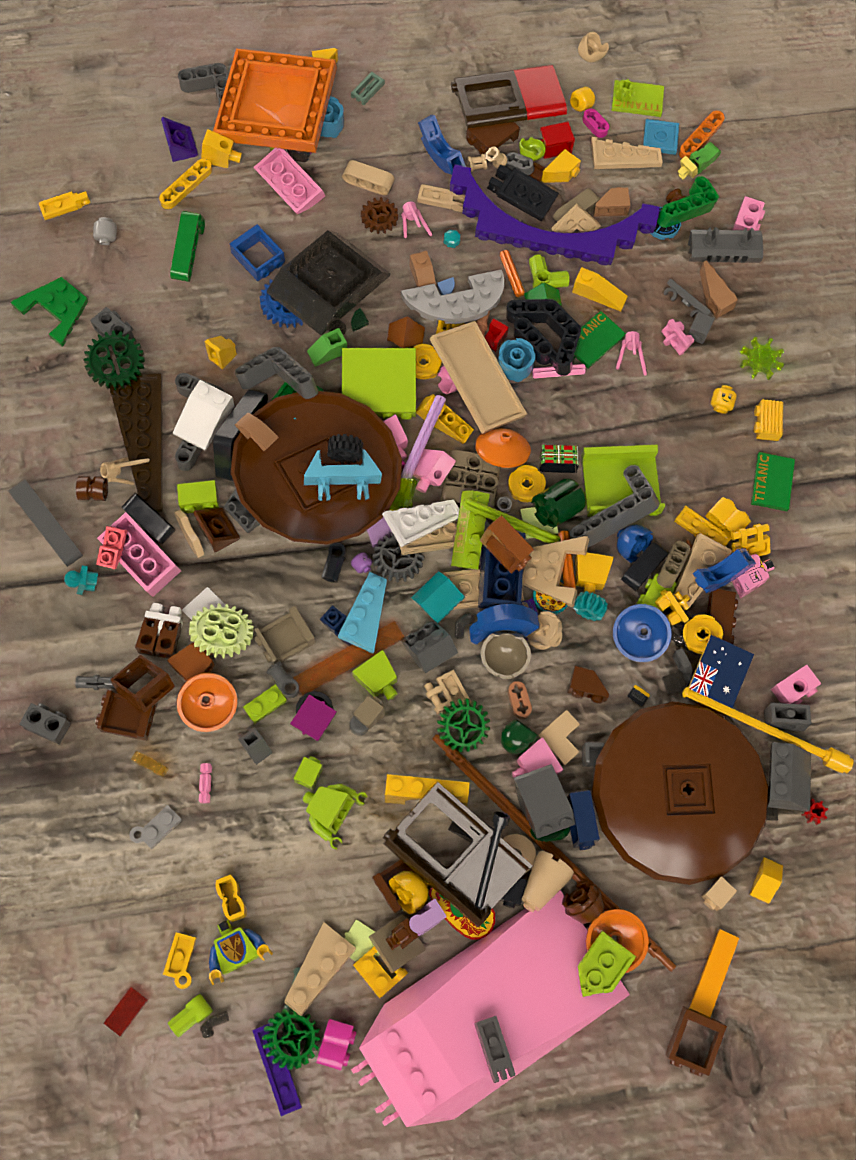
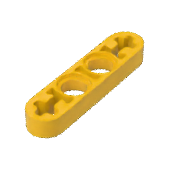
M202 158L194 163L160 194L161 206L164 209L174 208L212 173L211 162L208 159ZM189 176L197 177L194 181L188 180ZM180 186L185 188L182 192L175 191Z

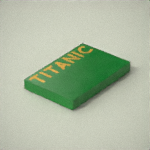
M600 311L581 327L580 343L575 357L589 369L625 338L626 333Z
M758 452L751 505L782 511L789 510L795 459Z

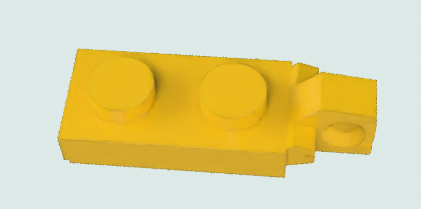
M71 191L41 201L38 204L44 219L48 220L78 210L82 206L89 204L90 200L86 191L79 194L72 193Z

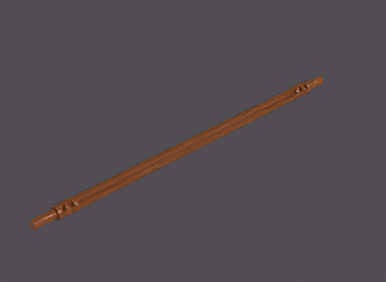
M439 734L432 738L446 752L445 755L502 811L510 815V818L541 849L552 854V859L557 862L559 859L562 860L573 870L572 879L577 884L589 881L592 885L597 886L551 841L546 842L534 839L530 833L531 827L526 817L457 749L452 750L450 745L446 746L444 744L445 740H441ZM600 889L604 910L620 909ZM648 936L649 945L647 952L653 958L656 957L672 972L676 965L661 951L662 948Z

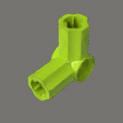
M541 254L534 255L529 259L533 277V288L543 282L554 288L569 286V273L567 271L549 272L545 258Z

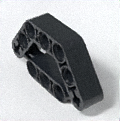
M553 299L509 301L506 306V318L508 322L514 324L515 339H524L533 346L535 360L539 364L547 365L550 363L558 375H568L572 370L580 343V325ZM532 323H546L562 339L558 353Z

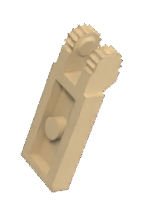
M422 184L417 202L447 209L452 208L454 211L462 212L465 195H456L448 189Z

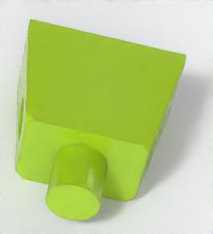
M383 650L352 671L353 678L373 697L383 693L389 701L398 694L392 686L397 682V676Z

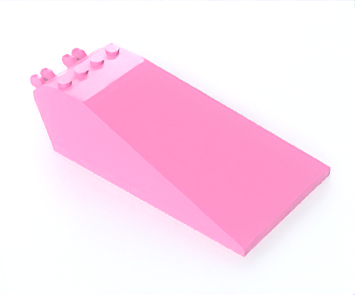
M561 890L540 911L535 910L531 912L525 908L491 931L486 937L479 939L383 1005L359 1047L365 1060L352 1068L351 1071L353 1074L358 1073L367 1064L371 1067L373 1072L362 1077L359 1084L362 1086L376 1076L389 1097L388 1100L375 1108L376 1113H381L390 1104H393L396 1112L388 1115L382 1121L384 1126L399 1116L406 1127L453 1120L513 1078L509 1076L507 1069H505L507 1079L502 1080L499 1072H497L499 1082H493L474 1023L497 1016L516 1076L630 995L620 980L613 992L582 997L578 964L587 953V929L582 923L565 913V907L562 905L564 895Z

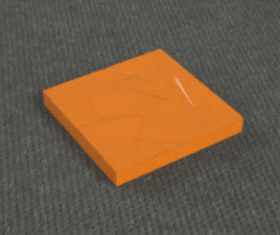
M236 48L213 132L233 140L234 143L316 153L337 70L336 60Z

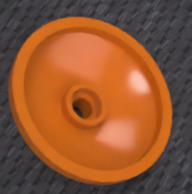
M496 428L486 433H481L475 445L478 455L484 461L503 468H512L524 464L529 459L531 453L529 442L518 432L507 428Z
M200 673L189 678L182 685L177 696V710L180 718L188 727L200 732H211L224 727L233 718L237 709V695L234 687L226 678L215 673ZM204 696L209 697V700L207 702L202 701V698Z
M610 909L602 912L591 922L586 934L587 951L601 931H603L610 937L617 936V942L636 956L626 973L634 970L642 963L648 951L649 938L644 924L636 915L623 909Z

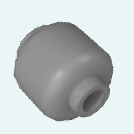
M101 217L94 222L93 238L99 241L100 245H110L111 242L116 240L117 225L112 219Z

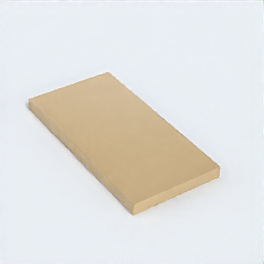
M475 321L432 335L430 338L431 343L482 434L527 415Z

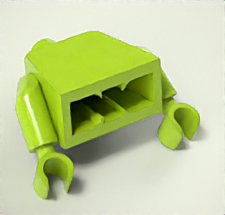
M343 784L329 785L327 787L320 786L315 794L308 791L303 797V802L308 804L306 812L310 815L309 822L313 831L323 840H328L333 849H337L332 845L333 840L338 839L341 843L342 840L339 837H333L332 833L336 835L354 802L359 806L365 804L360 802L358 797H368L365 792L356 793V790Z

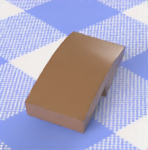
M250 413L245 414L235 424L247 439L251 437L263 451L279 438L267 425Z

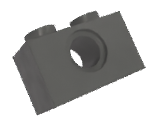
M770 703L764 710V721L766 724L779 730L804 732L812 724L810 705Z

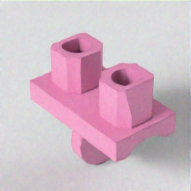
M671 319L666 327L662 329V333L666 337L663 343L665 346L671 344L677 353L682 355L692 345L694 338L689 334L685 335L683 333L684 325L681 321L675 322L674 319Z

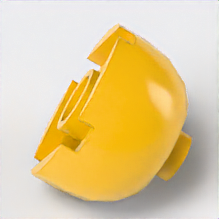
M403 871L389 880L391 892L397 894L399 897L397 901L406 913L410 915L416 913L428 901L429 885L417 873Z

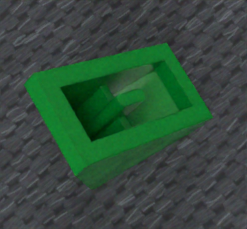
M544 282L524 293L525 300L553 299L562 306L559 290Z

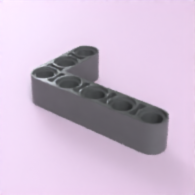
M214 63L182 69L178 73L180 88L186 93L215 88L220 107L228 79L227 68L223 63Z
M280 347L270 348L239 366L234 372L242 389H250L277 374L305 399L312 398L318 394V389L312 375Z
M180 373L175 378L179 394L189 398L200 380L224 392L221 387L187 373ZM182 440L175 453V460L179 469L189 471L195 465L203 449L195 445L189 446L190 443ZM183 458H189L185 462L181 461Z
M631 465L623 473L633 494L574 526L570 531L572 539L588 536L589 543L587 548L658 509L660 505L659 500L638 466Z
M25 479L8 490L16 503L24 510L67 567L83 556Z

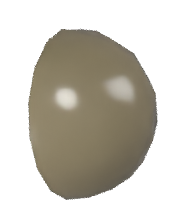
M509 631L494 632L483 642L481 648L482 663L496 677L503 679L514 678L522 674L529 667L531 660L530 646L521 634Z

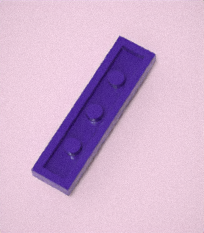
M267 1024L252 1031L280 1115L284 1116L302 1108L290 1070L287 1069L286 1065L284 1068H279L280 1061L273 1064V1055L270 1057L266 1056L270 1050L269 1048H263V1045L267 1044L268 1041L263 1040L262 1036L268 1034L263 1030L265 1026H270Z

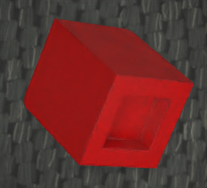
M493 318L489 325V331L484 338L489 347L496 352L506 339L509 327Z

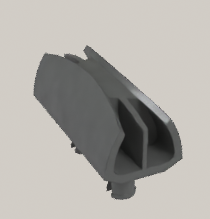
M710 227L708 230L690 231L688 245L690 246L689 253L692 255L689 262H704L707 260V262L760 263L763 259V236L761 231H755L753 228L747 231V227L744 230H719L716 227L714 230H711Z

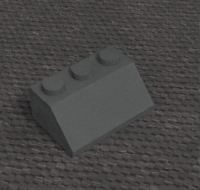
M772 742L770 750L768 807L809 812L811 753L794 744Z

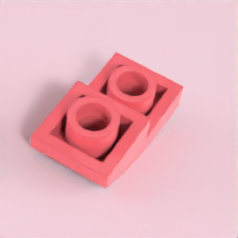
M106 526L104 542L99 548L96 565L112 569L117 568L125 544L127 530Z

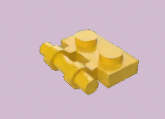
M756 524L752 528H741L737 532L731 533L732 540L739 539V542L732 543V553L737 549L746 548L750 555L757 554L763 556L770 554V537L767 534L763 535V532L769 531V525ZM755 535L754 538L747 539V536Z

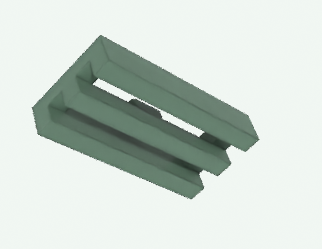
M371 72L351 92V97L353 99L356 98V101H361V104L365 105L385 84V80Z

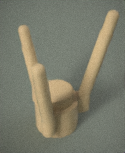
M128 457L105 462L101 464L100 472L103 478H108V482L134 485L133 481L116 478L121 472L120 468L146 463L150 459L129 461Z

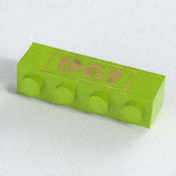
M474 490L462 491L451 566L478 570L482 548L480 539L484 534L486 517L463 508V503L466 498H470L488 506L490 494Z

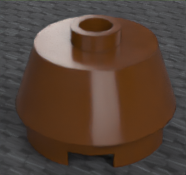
M583 881L575 885L577 889L570 896L568 893L565 894L562 905L565 907V913L582 924H587L595 920L602 913L604 902L599 887L592 885L589 881Z

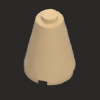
M540 851L536 855L522 897L523 906L531 912L535 910L540 911L572 879L574 873L565 862L560 859L557 862L552 859V854L545 851Z

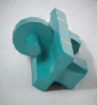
M82 566L80 573L69 571L64 577V582L68 587H78L76 594L82 595L84 590H95L98 573L87 571L88 566Z

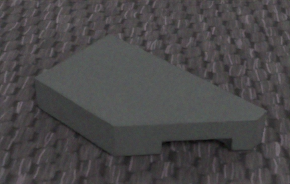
M681 648L672 657L687 687H689L693 678L692 666L683 648Z

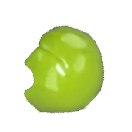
M530 137L526 141L522 138L519 142L521 155L531 158L533 161L539 160L544 156L546 148L541 140Z

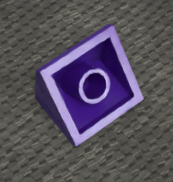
M162 117L161 121L172 162L197 157L198 152L191 128Z

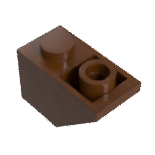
M578 666L574 667L567 693L572 694L575 698H590L594 703L601 704L606 702L609 698V693L595 671Z

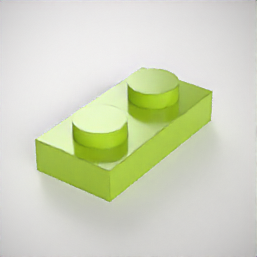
M275 684L243 706V709L253 723L256 724L286 703L287 699Z

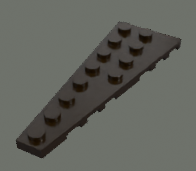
M162 374L135 375L137 382L130 380L131 386L125 383L124 389L120 385L117 386V390L114 389L113 385L109 389L128 460L150 459L146 463L131 465L137 493L157 512H163Z

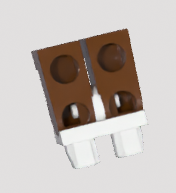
M153 603L150 611L145 612V618L135 646L139 654L156 656L157 654L158 657L169 659L177 653V644L183 626L181 619L182 610L180 607L171 606L168 615L162 614L164 610L163 605Z

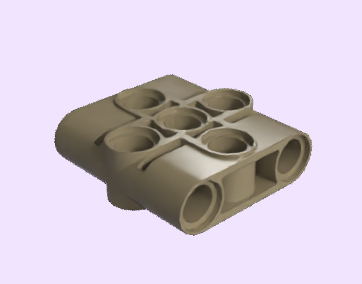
M450 450L449 456L456 460V462L444 479L440 502L454 499L460 509L462 491L474 490L490 494L488 506L494 508L501 467L487 463L478 453ZM476 463L478 466L472 467L470 464ZM455 477L457 480L451 481L448 478ZM467 480H474L475 483L469 484ZM492 483L494 486L487 487L485 484Z

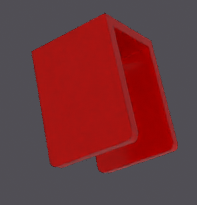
M569 122L540 128L543 137L540 140L546 148L543 156L544 159L557 157L564 149L572 153L575 138Z

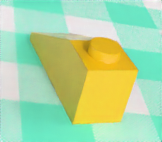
M581 267L572 293L620 312L628 297L601 275Z

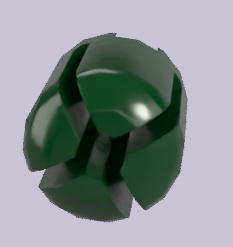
M562 479L532 498L531 504H535L537 511L534 515L543 526L548 525L555 528L584 509L586 505L585 492L582 488L577 489L579 484L575 480Z

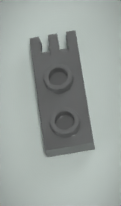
M497 1016L474 1023L493 1082H499L497 1072H499L502 1080L507 1079L505 1069H507L510 1077H514L515 1071Z

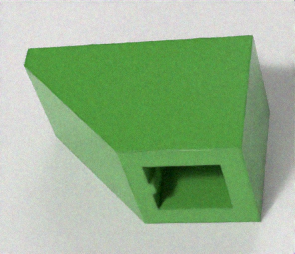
M337 328L323 334L307 350V353L316 367L342 356V348H347V342L341 330Z

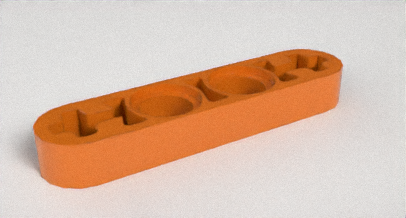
M721 111L711 112L682 144L679 151L681 159L685 156L690 159L691 154L695 151L698 152L718 131L725 119ZM703 128H709L711 132H704ZM698 138L701 140V143H695L693 139Z

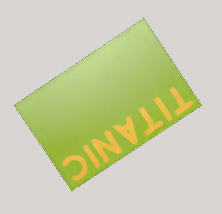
M620 80L614 81L611 111L661 117L664 86L633 82L635 84L634 89L636 90L635 95L631 96L630 101L621 102L615 97L616 92H614L615 85H619Z

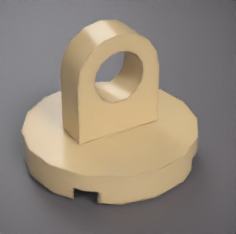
M543 611L538 615L539 628L527 636L528 643L541 650L551 646L557 647L562 641L561 620L552 612Z

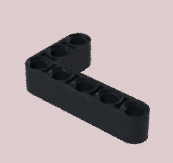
M248 390L216 432L213 439L216 477L233 481L231 475L233 447L240 433L235 424L245 414H254L265 406L268 402V395L266 393Z

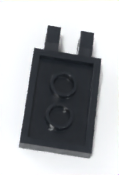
M501 164L495 176L504 182L502 183L500 180L492 177L487 189L496 193L500 199L541 222L559 195L557 191L514 168L511 171Z

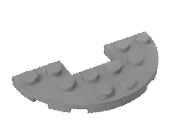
M502 270L468 276L470 290L442 296L439 295L435 284L401 291V298L411 310L419 312L421 317L428 320L445 321V324L467 323L486 316L488 311L493 307L496 308L502 299L504 291V275Z

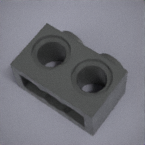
M107 307L90 320L94 330L102 337H105V332L108 335H112L114 330L116 335L122 331L123 337L129 334L130 340L134 338L131 325L128 322H123L116 311H111Z
M31 703L19 725L60 745L71 725L66 719L67 716L59 711H56L54 714L49 711V707L41 703L38 705ZM37 714H41V719L38 722H33L34 717ZM59 722V727L56 730H51L52 724Z

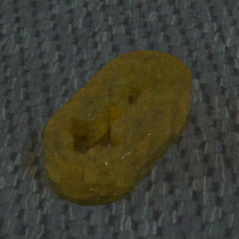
M135 751L130 759L164 778L168 771L166 766L138 751Z

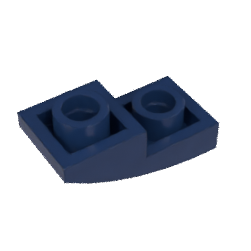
M332 605L320 618V621L338 637L347 616ZM342 640V641H343L344 643H346L349 647H351V646L353 645V644H350V643H348V642Z

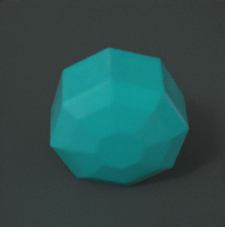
M448 230L444 233V244L447 247L455 248L460 244V234L457 230Z

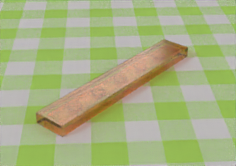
M393 621L378 630L374 653H370L352 644L293 678L297 681L303 696L375 656L380 651L403 640L404 635L396 622Z

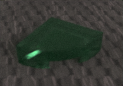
M361 308L355 311L351 319L353 332L369 325V321Z

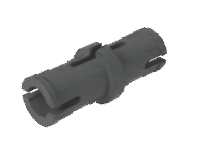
M94 675V677L76 676L75 679L76 689H115L110 681L113 677Z

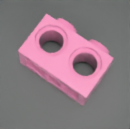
M745 196L732 230H744L747 227V231L750 228L759 231L761 224H758V221H762L765 210H763L765 203Z

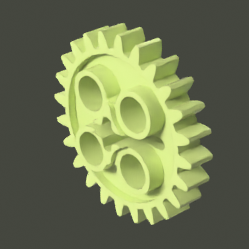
M218 603L217 608L210 604V609L203 607V612L197 611L196 616H192L189 626L190 641L194 642V647L200 646V652L206 650L207 656L214 653V658L218 654H221L222 658H225V654L233 657V652L239 655L241 649L245 651L247 645H250L253 639L254 626H251L252 620H248V614L242 615V609L235 611L236 606L230 609L228 604L225 607H221V604Z

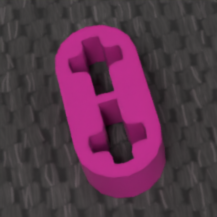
M595 109L585 110L582 119L583 123L596 137H605L609 130L608 122Z

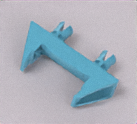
M318 450L304 475V485H318V499L322 501L323 492H325L326 500L331 499L330 485L357 484V499L361 500V493L363 491L366 500L369 498L368 484H380L382 473L366 450L362 451L361 465L326 466L321 465L320 450Z

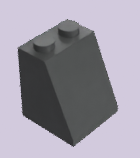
M552 764L514 778L519 806L537 839L575 825L573 810Z

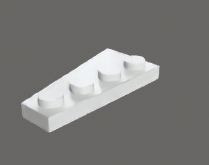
M453 499L432 503L431 505H418L408 509L401 508L396 511H385L382 515L399 545L403 547L458 520L460 509Z

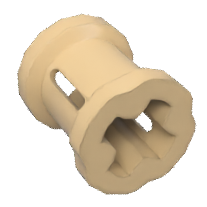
M495 146L489 148L486 152V159L489 162H493L496 168L500 164L506 165L507 156L500 153V150Z
M481 154L478 157H467V164L471 168V172L481 168L487 169L485 154Z

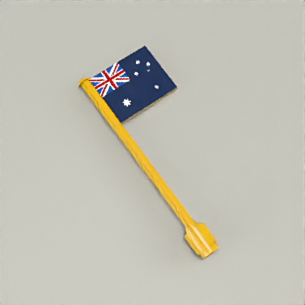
M713 635L709 636L690 685L683 690L682 695L684 698H690L789 744H794L820 757L823 760V765L840 773L850 772L854 763L850 755L832 747L828 750H823L732 709L754 654Z

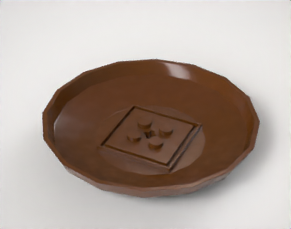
M318 391L316 396L309 399L303 398L299 393L277 397L252 415L267 425L279 438L265 451L251 437L247 439L241 432L234 442L231 475L240 502L262 527L293 542L328 545L360 536L383 518L382 514L389 510L400 490L402 457L391 429L370 407L341 393ZM337 434L341 436L347 434V436L353 435V438L358 437L361 439L363 450H366L381 471V483L368 484V499L365 500L363 491L361 493V500L357 499V484L330 485L331 499L326 500L325 492H323L322 501L318 499V485H304V475L318 450H320L321 465L362 464V459L359 462L356 461V463L351 462V464H347V462L341 463V461L335 462V459L331 460L327 452L329 438H332L333 435L337 437Z
M672 701L640 709L613 729L596 759L592 797L601 831L625 862L655 880L692 885L724 876L751 854L767 820L769 786L759 753L736 724L708 707ZM686 784H688L689 788H692V792L689 793V796L687 795V792H683V788L686 787Z

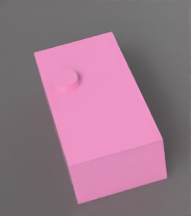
M126 512L111 525L112 527L127 530L125 544L119 560L120 564L152 597L181 572L178 566ZM105 531L97 538L102 544Z

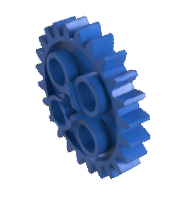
M291 273L289 277L282 274L281 279L275 276L276 281L270 279V285H264L265 290H261L260 306L263 315L267 316V320L272 319L273 324L279 322V327H281L284 323L286 328H289V325L292 324L296 328V323L302 326L303 320L309 322L308 316L314 317L313 311H317L318 295L315 292V286L311 287L310 281L306 283L305 277L300 280L298 274L295 278H292Z

